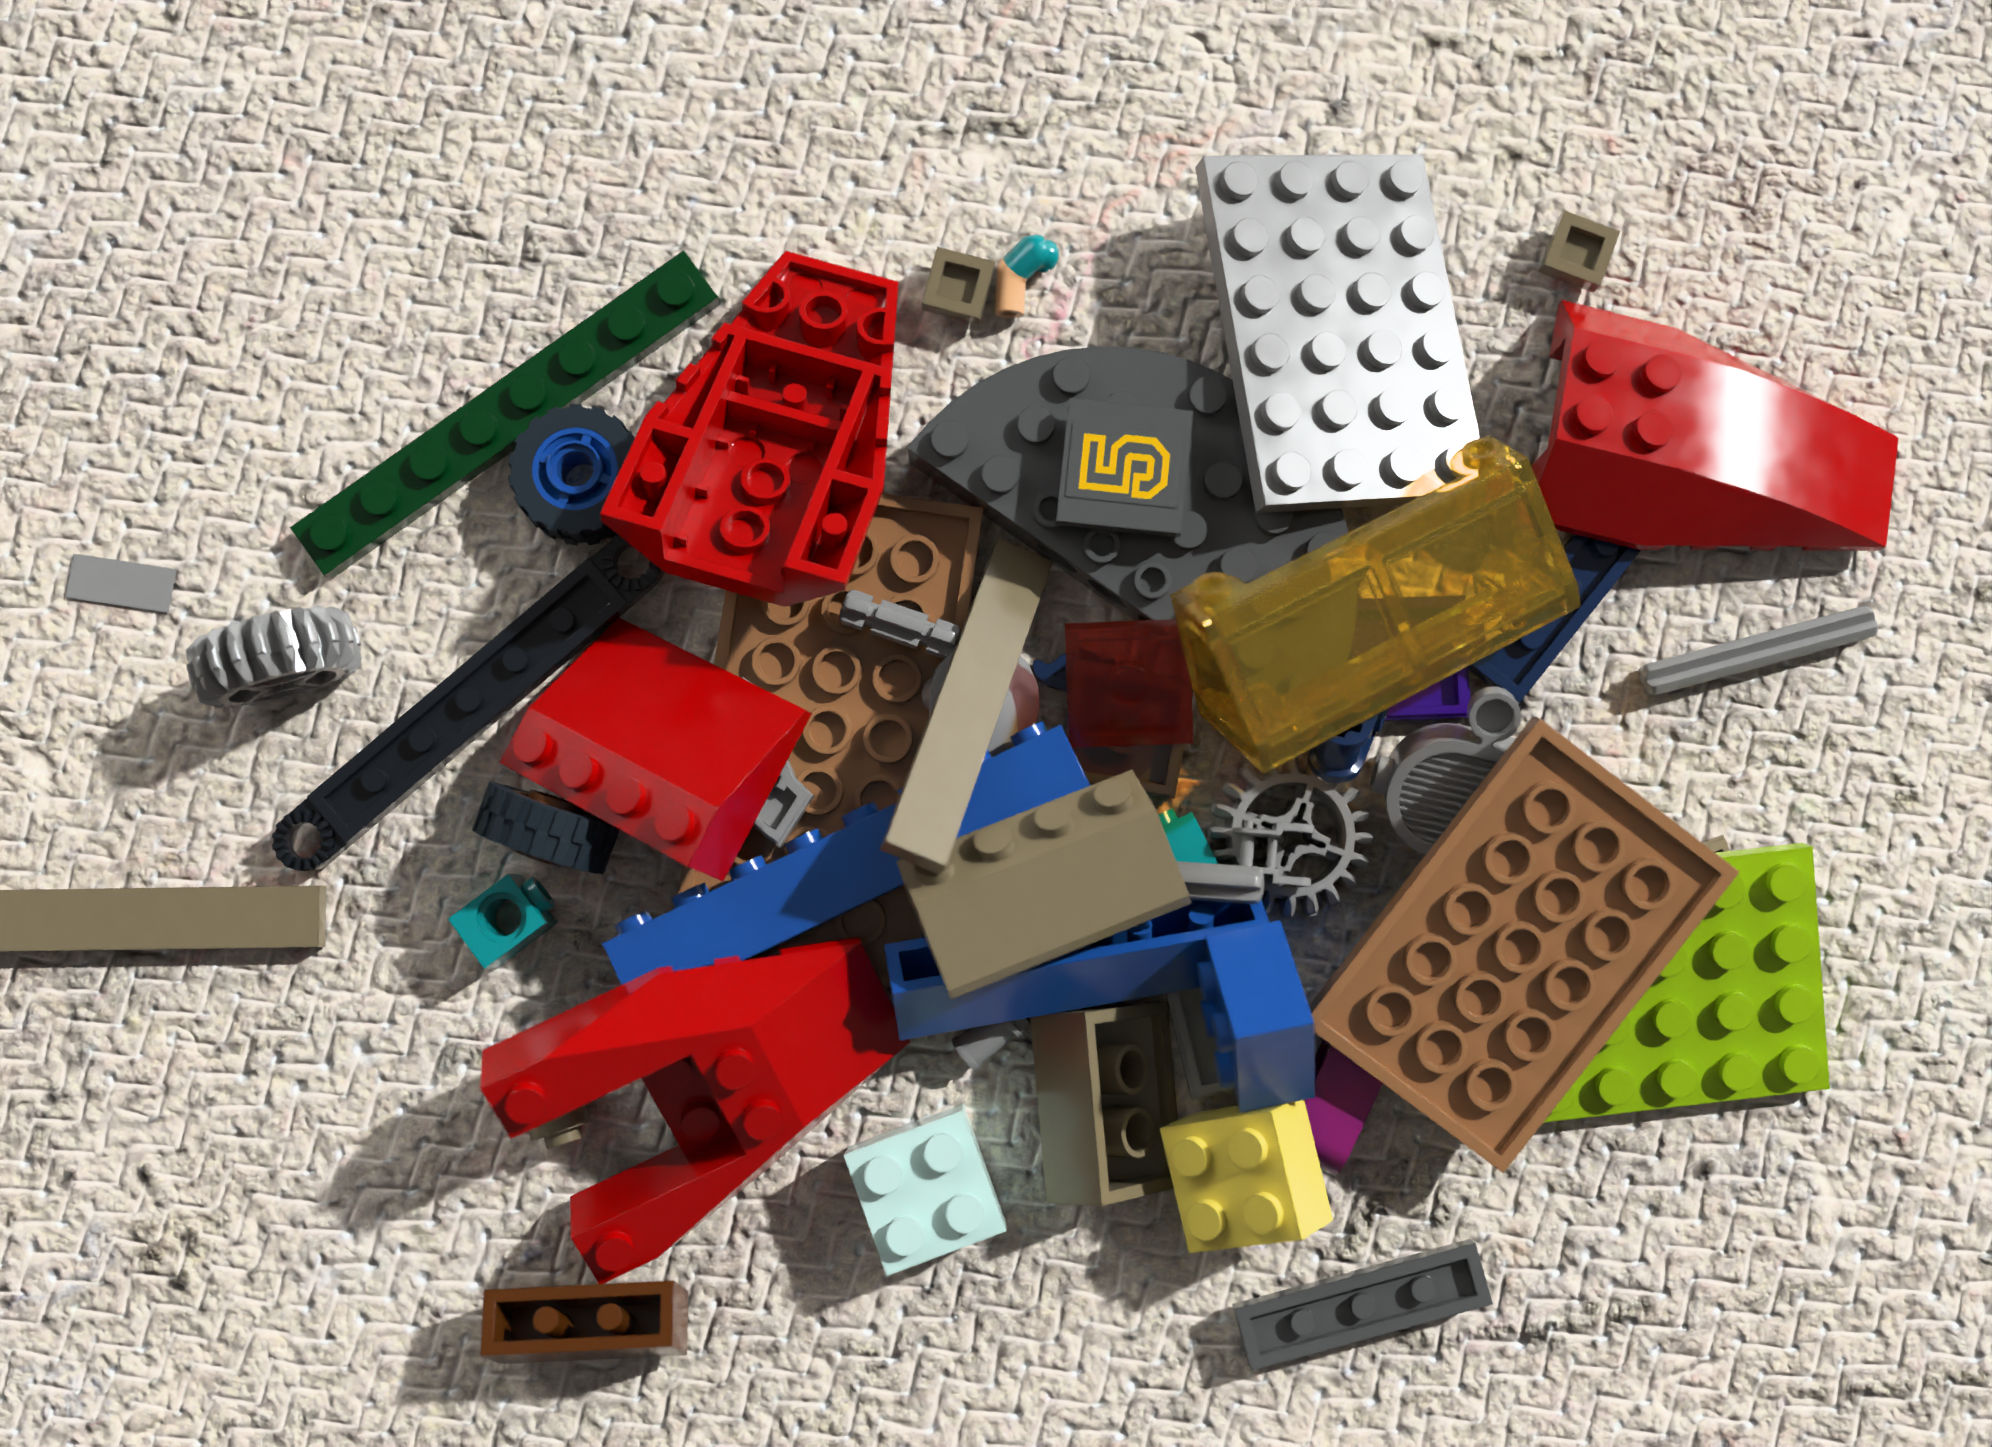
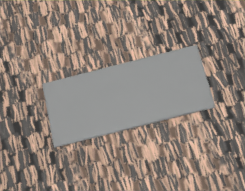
M74 553L65 597L169 613L177 569Z

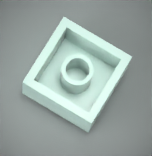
M964 1104L848 1146L843 1155L886 1276L1006 1232V1219Z

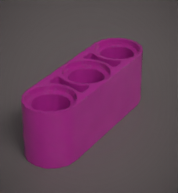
M1324 1039L1315 1055V1098L1305 1099L1304 1101L1320 1168L1332 1175H1337L1345 1165L1383 1083Z

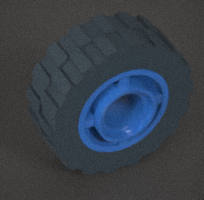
M570 404L568 408L559 409V407L547 410L548 414L539 419L535 417L528 423V429L523 434L520 433L514 442L516 444L513 454L510 453L508 465L511 468V475L508 476L510 488L516 495L514 497L515 501L536 527H539L545 535L554 540L560 538L566 544L578 546V543L586 542L588 545L599 544L600 540L607 537L612 539V537L618 534L601 521L600 512L635 439L633 434L626 429L624 423L615 415L611 417L605 413L604 409L595 406L591 409L584 408L582 404ZM583 464L593 466L592 476L585 484L580 486L566 485L567 475L574 467Z

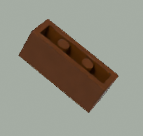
M674 1280L484 1290L480 1356L499 1364L687 1355L688 1290Z

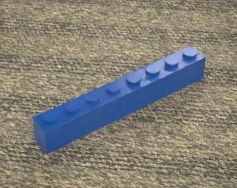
M1041 721L1010 736L1014 747L994 757H991L987 749L957 837L1090 786L1061 725L1047 730L1044 722ZM900 788L899 790H897L898 793H899V796H900V794H901L902 788ZM875 802L859 807L841 817L845 828L824 838L819 829L807 832L784 844L789 854L766 865L762 855L755 857L729 870L728 873L732 882L709 892L706 883L696 885L672 897L671 900L675 909L653 919L649 910H645L615 924L614 927L618 936L602 944L621 985L660 967L672 966L674 971L714 965L713 959L738 955L741 961L749 960L904 886L896 861L901 859L880 850L897 803L880 811Z

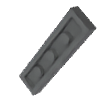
M1471 1239L1238 1302L1232 1304L1248 1365L1251 1371L1493 1305L1476 1243Z

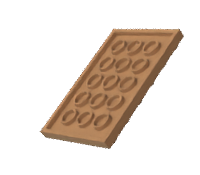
M1533 716L1311 1002L1309 1009L1314 1021V1032L1504 1173L1736 878L1739 871L1540 718Z

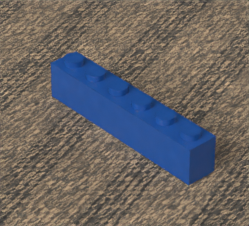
M1191 900L1189 905L954 999H950L925 938L884 944L899 1040L1199 988L1197 963L1207 961L1205 935L1268 923L1269 920L1262 900L1257 904Z

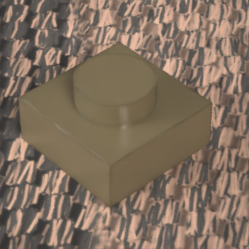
M1564 210L1556 221L1538 272L1594 293L1601 286L1620 231Z
M937 247L922 300V310L980 325L995 270V261Z

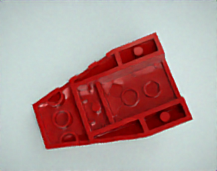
M785 251L742 301V311L731 324L723 323L712 336V346L696 365L690 363L678 376L676 388L664 403L657 401L645 415L600 512L601 521L665 573L786 607L845 591L884 491L899 282Z
M1561 300L1557 307L1549 358L1560 360L1562 363L1548 448L1531 466L1522 522L1637 550H1661L1665 546H1689L1690 550H1715L1719 546H1749L1750 550L1773 551L1777 547H1802L1803 551H1881L1886 547L1899 437L1678 328Z

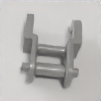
M1244 821V828H1233V833L1241 835L1239 865L1253 866L1254 837H1268L1266 868H1259L1263 870L1264 875H1269V884L1311 887V878L1280 876L1279 869H1276L1277 839L1281 837L1282 832L1314 834V825L1274 822L1272 830L1253 829L1254 821Z

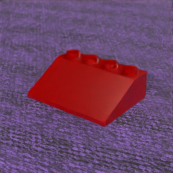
M618 618L528 707L499 763L681 864L724 881L812 713L642 628Z

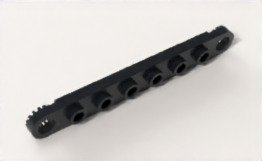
M619 535L612 537L609 543L591 558L588 557L311 792L306 800L289 814L283 816L281 822L276 824L275 827L277 828L272 835V838H274L272 849L275 850L277 859L287 868L297 871H317L329 865L651 591L662 579L664 571L650 561L649 569L647 568L646 573L640 575V578H624L618 571V559L623 551L633 546ZM306 823L316 826L317 830L321 832L320 838H322V841H320L321 848H318L317 853L311 855L310 858L300 857L292 846L294 832L298 827Z

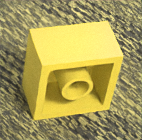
M1304 1100L1241 1113L1238 1106L1195 1112L1160 1128L1189 1253L1299 1241L1333 1221Z

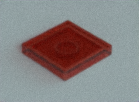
M1190 619L1065 623L1069 742L1072 748L1193 744Z

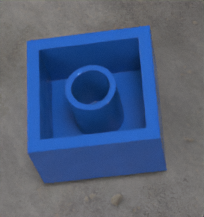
M1277 920L1205 935L1207 961L1197 963L1198 979L1204 1000L1200 1001V1011L1207 1038L1215 1037L1218 1051L1214 1052V1060L1221 1089L1233 1088L1240 1113L1315 1098L1314 1021L1281 921Z

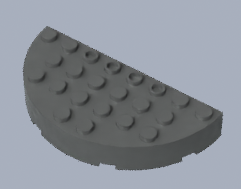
M1097 346L1058 351L1012 365L978 382L940 411L909 445L907 449L910 464L968 505L984 508L983 515L1041 556L1052 560L1053 564L1300 737H1304L1314 731L1316 714L1332 678H1341L1351 646L1356 614V574L1352 544L1341 508L1256 513L1233 380L1194 361L1145 349ZM1069 398L1193 411L1182 531L1179 538L1055 525Z

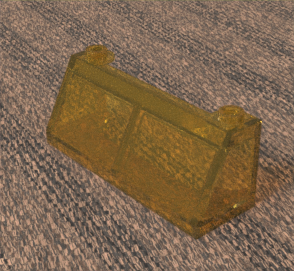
M1490 435L1466 443L1451 458V471L1457 478L1248 584H1245L1237 577L1225 573L1211 572L1198 577L1192 584L1170 594L1199 714L1264 774L1581 607L1579 586L1528 457Z

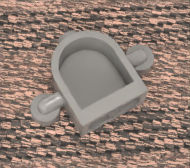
M1493 686L1486 687L1477 691L1471 697L1467 706V717L1471 727L1454 723L1428 725L1413 731L1402 739L1393 749L1389 758L1380 755L1377 757L1371 776L1370 791L1384 794L1388 816L1395 832L1409 847L1424 855L1427 854L1516 739L1511 736L1519 728L1521 711L1514 696L1506 689Z

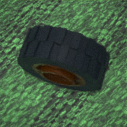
M489 782L472 831L493 842L509 847L510 850L540 862L559 867L567 866L594 874H604L620 829L565 799L530 789V792L508 785Z

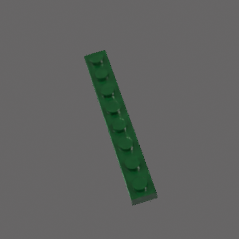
M683 250L290 527L322 574L333 579L513 452L516 447L514 442L520 433L523 434L528 429V423L535 417L539 419L548 414L547 410L555 407L563 409L570 407V404H581L721 305L718 296Z

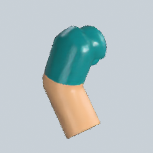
M1042 235L1025 236L999 261L996 278L995 315L1003 318H1019L1024 316L1025 282L1036 271L1045 273L1057 265L1059 250L1053 241L1045 240Z

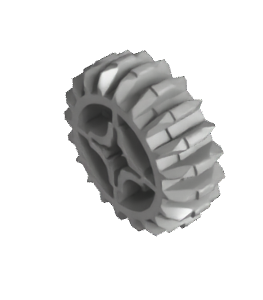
M317 605L308 609L297 607L287 611L279 612L276 610L270 614L253 615L246 620L230 622L228 626L212 629L208 634L199 636L185 650L188 660L186 668L191 686L196 690L200 703L217 708L226 706L236 708L242 705L254 706L259 703L275 702L279 699L311 692L324 686L334 685L337 680L348 678L362 665L361 642L357 627H353L350 614L335 607L324 608Z
M1296 753L1285 755L1282 772L1278 771L1276 761L1271 755L1261 758L1260 769L1262 778H1259L1256 772L1248 765L1238 770L1239 777L1246 788L1242 790L1234 783H1224L1221 791L1227 798L1233 801L1232 806L1214 803L1209 810L1215 817L1226 820L1225 828L1210 827L1205 832V836L1208 839H1224L1225 849L1213 851L1217 862L1229 859L1231 865H1239L1241 835H1237L1232 831L1233 828H1244V821H1254L1253 829L1270 830L1265 827L1271 828L1274 822L1291 823L1293 818L1295 823L1313 825L1311 814L1314 804L1311 801L1314 795L1326 806L1332 816L1336 830V843L1330 841L1331 838L1317 832L1315 828L1314 834L1302 833V840L1314 845L1290 846L1284 854V850L1278 845L1282 840H1277L1276 869H1279L1280 876H1285L1286 872H1291L1296 859L1303 854L1321 857L1329 860L1330 863L1317 878L1311 881V887L1299 886L1289 888L1279 884H1269V875H1265L1264 893L1261 900L1266 914H1268L1273 907L1275 899H1279V912L1283 919H1292L1294 917L1296 900H1300L1302 909L1307 916L1318 915L1317 894H1320L1324 902L1329 906L1340 904L1339 893L1333 884L1337 882L1348 890H1354L1358 886V881L1352 874L1346 871L1347 866L1367 868L1370 862L1366 856L1353 852L1355 844L1365 845L1373 843L1372 833H1355L1354 826L1355 822L1365 821L1370 818L1369 809H1358L1350 812L1347 803L1360 795L1359 789L1353 786L1339 794L1334 789L1339 783L1319 779L1311 771L1308 762L1304 772H1299V759ZM1275 786L1296 787L1292 800L1287 802L1284 811L1278 817L1265 814L1258 815L1247 811L1251 802L1268 788ZM1258 837L1268 848V837Z

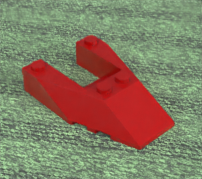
M859 937L780 949L781 955L741 961L739 955L713 959L714 965L674 971L672 966L660 967L482 1050L480 1090L510 1139L638 1079H642L679 1144L570 1196L571 1239L598 1284H604L660 1257L770 1168L910 1043V1039L899 1040L893 1004Z

